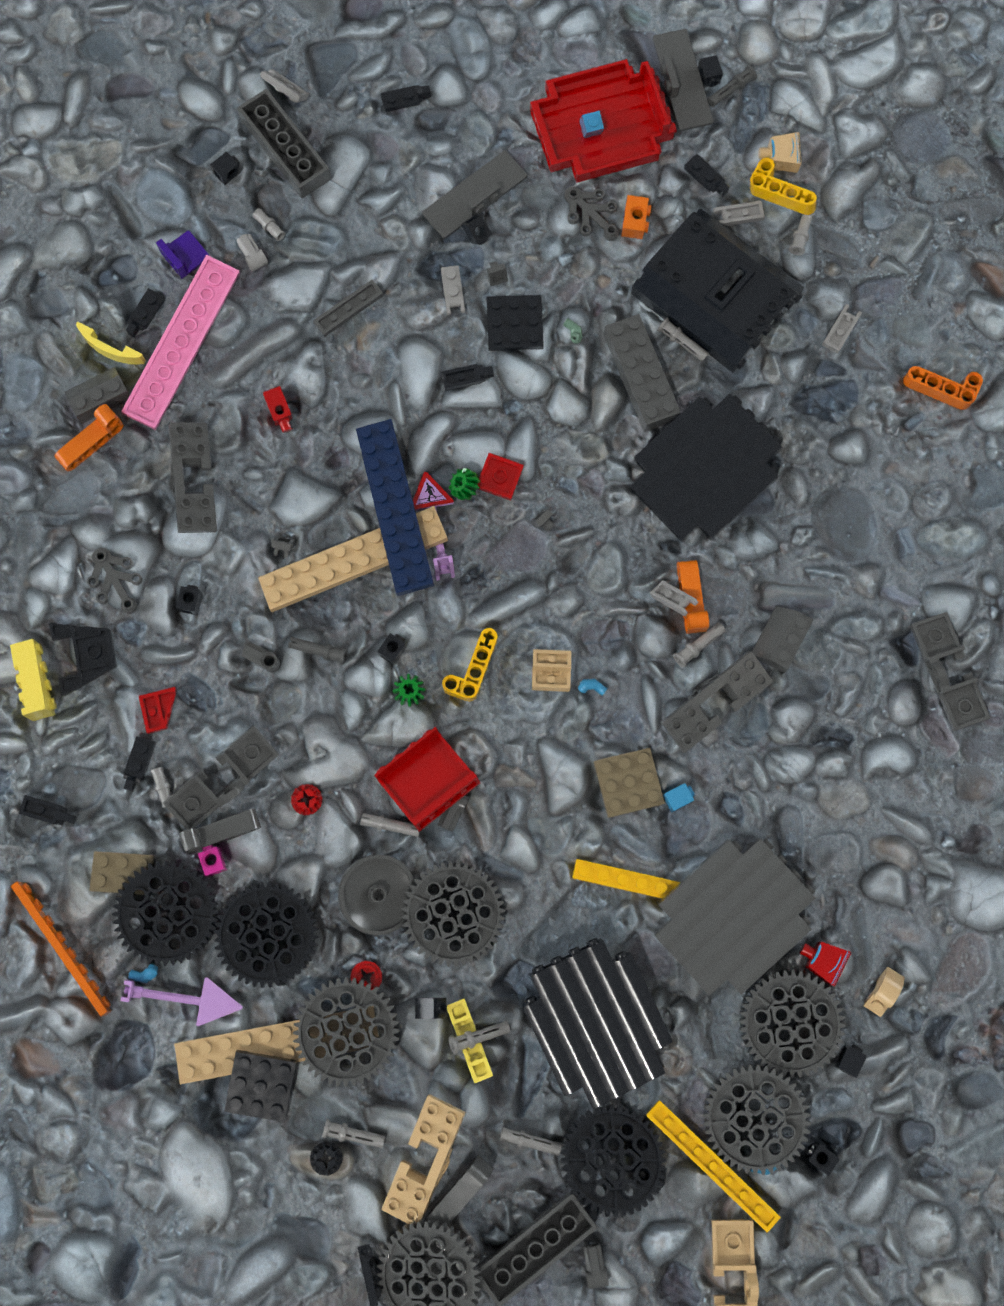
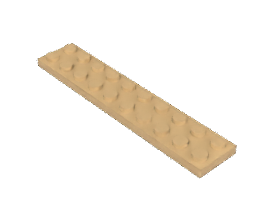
M434 506L416 513L425 550L448 541ZM378 528L258 577L270 611H277L389 565L381 530Z
M370 1006L367 1009L368 1016L372 1018L376 1017L374 1006ZM346 1011L333 1013L325 1016V1018L334 1015H340V1017L343 1018V1013H345ZM356 1013L348 1015L349 1023L356 1024L358 1022V1015ZM363 1016L361 1028H365L368 1031L371 1022H367ZM300 1020L174 1043L180 1084L231 1075L236 1050L297 1060L296 1062L305 1061V1057L298 1058L302 1051H295V1048L300 1046V1044L293 1042V1040L299 1038L298 1035L293 1034L294 1031L299 1029L293 1024L300 1022ZM330 1020L328 1024L330 1030L337 1031L339 1028L338 1021ZM344 1025V1030L341 1032L342 1035H346L349 1038V1033L352 1030L351 1028L347 1029ZM312 1026L309 1034L311 1037L317 1038L320 1031L316 1026ZM375 1026L373 1033L376 1037H379L378 1028ZM325 1032V1037L322 1038V1041L330 1044L332 1035L328 1036ZM357 1032L354 1035V1041L357 1044L364 1042V1034ZM337 1039L335 1042V1048L339 1051H343L345 1048V1042L341 1039ZM367 1045V1046L361 1047V1048H359V1049H357V1048L354 1049L353 1046H350V1050L347 1051V1053H348V1052H353V1051H359V1050L364 1049V1048H367V1047H369V1046ZM318 1046L315 1053L318 1057L322 1058L325 1056L326 1050L323 1046Z

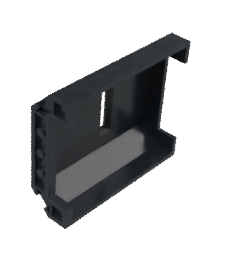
M700 208L697 212L694 211L688 216L642 270L644 273L639 280L635 281L631 290V294L664 320L669 318L673 325L677 328H682V332L687 337L700 345V347L709 352L710 356L734 373L737 368L741 370L746 364L745 358L747 353L752 348L755 350L761 342L760 338L763 335L767 336L773 327L771 325L781 320L784 315L782 312L786 308L789 310L794 303L797 304L803 297L801 293L804 287ZM738 269L742 270L745 274L723 300L720 301L716 298L715 295Z

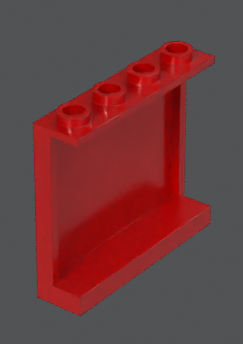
M436 727L427 730L423 737L418 741L412 742L404 752L394 756L390 763L380 767L377 773L374 774L381 786L418 832L480 784L477 775L468 768Z

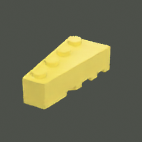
M34 639L11 644L13 665L15 670L19 671L15 676L16 683L22 689V692L18 693L19 700L25 707L21 709L22 715L31 721L56 715L54 709H57L55 699L51 698L50 691H52V685L46 677L48 669L45 661H42L41 654H43V648L41 644Z

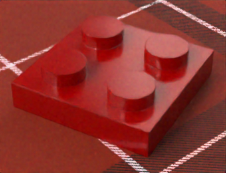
M488 453L479 477V490L511 501L524 465Z

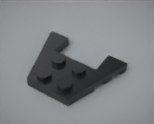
M49 623L53 641L72 637L78 670L77 675L58 678L61 696L74 692L117 667L110 629Z

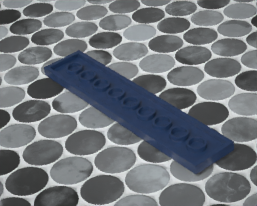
M392 419L356 428L396 595L401 596L433 587L435 585Z

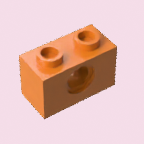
M627 195L622 237L643 239L644 233H648L649 222H646V216H650L651 205H648L649 198ZM633 216H639L640 219H635Z

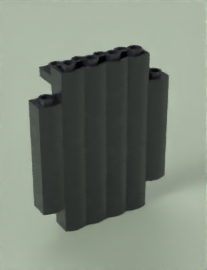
M728 394L713 409L712 403L706 397L703 399L699 396L634 457V461L645 473L630 486V489L681 542L698 527L712 541L778 479V470L770 463L774 460L775 455L781 451L782 446L780 444L782 442L777 436H771L767 432L768 428L763 422L758 423L754 419L755 414L750 409H744L741 406L742 401L736 395Z
M597 938L587 941V945L582 948L578 946L569 950V954L564 957L559 955L550 960L551 963L546 966L541 964L532 969L533 972L529 973L539 996H530L524 1000L525 1003L521 1004L563 1095H569L583 1088L592 1109L603 1106L609 1101L665 1074L655 1051L673 1042L632 953L622 951L617 953L615 958L612 959L604 941Z

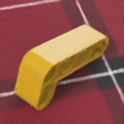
M770 158L761 159L750 178V191L752 195L804 215L813 214L816 210V194L810 190L775 178L774 161Z
M486 628L481 632L464 679L454 675H448L443 679L442 686L446 694L468 702L477 698L497 644V633L494 629ZM488 635H491V636H492V639L489 640L488 647H486V646H485V644H486V638H485V637H488ZM480 652H485L488 657L485 660H480L477 655ZM479 670L481 672L480 677H472L470 675L471 671ZM454 681L457 685L454 689H448L446 683ZM468 687L473 688L475 691L471 696H467L464 693V690Z

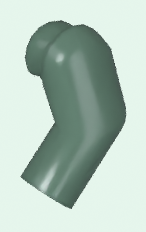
M567 318L563 326L571 331V341L573 343H580L583 338L582 328Z

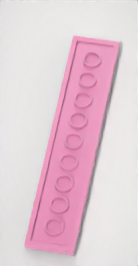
M208 255L205 256L121 411L123 415L154 430L157 429L240 275L239 270Z

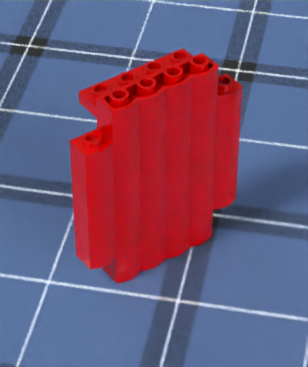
M625 59L546 80L545 91L547 97L530 102V113L550 172L571 167L576 183L658 161L661 154L659 143L673 140L674 133H676L675 123L671 121L670 109L668 106L666 107L664 92L660 91L659 77L655 76L653 67L650 68L648 61L641 62L640 72L634 74L632 65L629 66L628 60ZM600 111L604 130L599 135L583 138L579 122L581 116Z

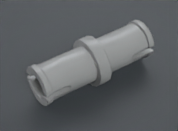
M262 209L255 210L253 218L276 240H282L285 232L275 224L276 221L273 218H269Z
M163 767L151 770L156 785L155 791L158 792L162 807L165 808L163 802L171 796L169 789L171 786L170 783H167Z

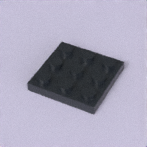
M541 295L487 296L489 351L535 350L544 348Z
M236 1050L224 1112L285 1122L297 1060Z

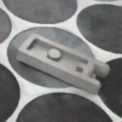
M274 69L260 73L262 79L274 86L278 92L289 96L291 101L298 103L307 100L309 93Z
M762 201L722 206L713 209L714 214L721 213L723 220L718 222L723 226L762 221L765 218Z
M459 265L442 267L441 276L447 315H451L450 308L461 307V313H465Z
M848 304L843 308L822 344L837 354L862 314L861 311H858L856 316L848 313Z
M663 580L650 592L653 599L683 616L688 614L685 608L690 603L695 606L699 603L694 597Z

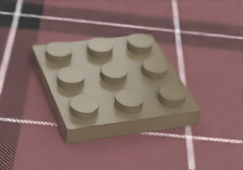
M650 748L593 762L607 818L665 804Z

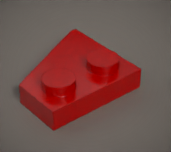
M176 687L138 696L147 734L167 730L177 692Z

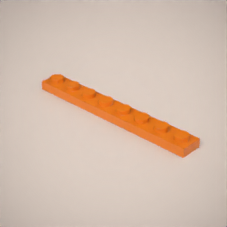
M15 882L11 885V888L100 1016L109 1014L112 1011L110 1009L111 1003L105 996L102 997L100 995L98 984L93 979H89L87 976L88 970L82 963H78L75 951L71 947L68 948L66 946L64 935L60 931L57 932L53 927L55 923L49 915L44 914L41 902L32 897L30 894L32 889L27 883Z

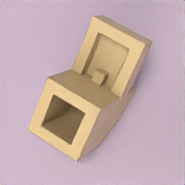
M887 967L877 979L875 989L865 1000L864 1007L881 1017L896 1002L903 988L905 977Z

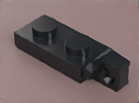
M416 85L380 93L385 112L417 106L420 102H423V99L431 98L429 85L421 87Z
M698 154L684 165V169L709 192L716 191L722 197L728 193L729 187L726 185L725 179Z
M149 288L147 289L129 317V325L126 329L128 335L135 338L139 330L147 329L165 301L164 296Z
M477 364L441 372L445 391L486 382L485 379L494 377L492 366L483 368L482 365Z
M136 736L124 770L123 778L126 781L123 789L133 792L136 783H141L142 779L144 780L156 742Z
M27 795L24 796L18 813L55 825H62L63 821L74 824L77 817L67 814L68 809L64 808V806Z
M364 1244L357 1248L370 1306H378L377 1299H381L379 1285L374 1286L373 1278L377 1277L374 1264H369L373 1252L370 1244Z

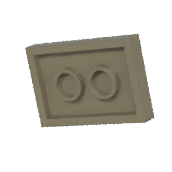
M94 851L89 891L119 893L118 889H125L122 885L123 882L130 883L127 878L128 876L135 878V870L141 873L142 866L148 870L149 863L154 865V855ZM142 890L135 891V894L145 895Z

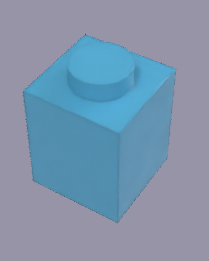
M600 111L581 116L579 122L583 138L602 133L604 126Z
M684 783L665 793L663 798L672 813L692 803L695 794L690 786L687 787Z

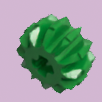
M468 468L457 469V473H452L453 478L449 480L451 485L448 488L457 499L471 500L472 495H476V490L480 488L478 486L480 482L479 478H477L478 475Z
M407 674V680L400 676L399 678L402 683H394L398 687L393 689V693L398 694L395 696V700L402 699L400 702L402 706L406 701L408 702V707L412 706V701L418 705L417 698L424 699V696L420 693L426 692V689L421 687L424 682L422 680L417 682L418 676L416 675L412 680L410 674ZM412 687L413 693L406 694L405 689Z

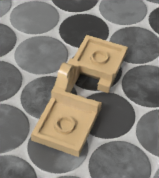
M432 1095L427 1096L408 1144L417 1149L423 1141L438 1149L428 1176L412 1169L411 1163L402 1160L381 1210L409 1225L413 1221L417 1223L423 1219L434 1190L438 1187L450 1163L452 1146L466 1114L465 1111Z
M711 1220L713 1276H724V1271H743L744 1303H725L724 1295H713L714 1306H758L759 1284L754 1256L753 1220Z

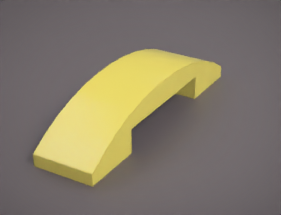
M80 322L76 323L86 342L105 357L125 364L138 365L146 362L141 353L127 346L121 352L97 340V334L90 327Z
M465 999L447 1005V1011L457 1036L463 1035L465 1031H477ZM481 1042L472 1049L466 1048L462 1050L474 1083L493 1076Z

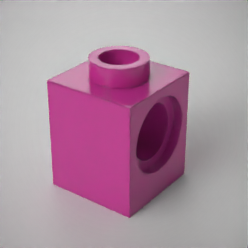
M210 845L202 848L203 852L198 853L205 876L210 877L227 870L219 847ZM210 855L216 856V863L214 865L207 863Z

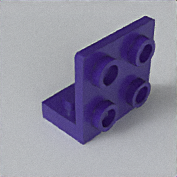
M186 231L171 243L168 242L166 244L162 238L156 242L162 256L181 279L198 268L206 255L210 256L190 231Z

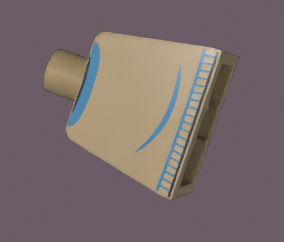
M799 132L771 137L768 147L759 148V159H772L775 165L774 170L798 173L801 166Z

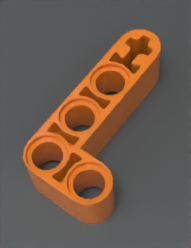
M913 366L904 376L903 382L910 389L960 410H966L975 401L983 378L978 372H971L959 384L919 366ZM969 381L974 382L975 386L971 385ZM928 382L933 383L934 387L929 386ZM945 389H948L951 394L946 393ZM962 396L966 397L968 402L963 400Z
M103 404L95 410V421L56 452L55 459L66 471L74 470L122 430L124 426L122 421L107 404Z
M697 560L677 562L680 590L694 597L699 602L696 606L690 603L685 608L688 612L686 616H683L686 634L706 632L709 628L708 612L704 611Z

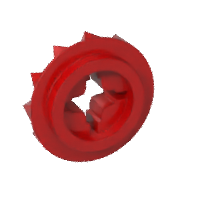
M302 784L295 788L291 795V804L297 813L312 815L322 805V794L317 787L311 784ZM304 792L308 797H315L309 800V807H307L305 802H298L304 798Z
M362 961L354 966L350 975L351 982L353 978H356L357 984H359L363 977V972L361 971L363 969L367 974L374 972L370 977V982L372 983L371 990L376 987L379 988L383 976L378 965L371 961ZM364 981V986L366 987L369 983Z

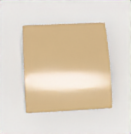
M533 649L532 690L570 692L571 651Z

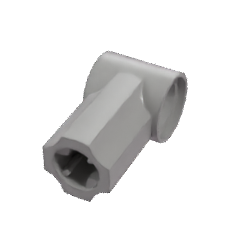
M251 234L241 235L237 240V244L244 254L245 261L250 270L254 272L268 265L263 251L258 248Z

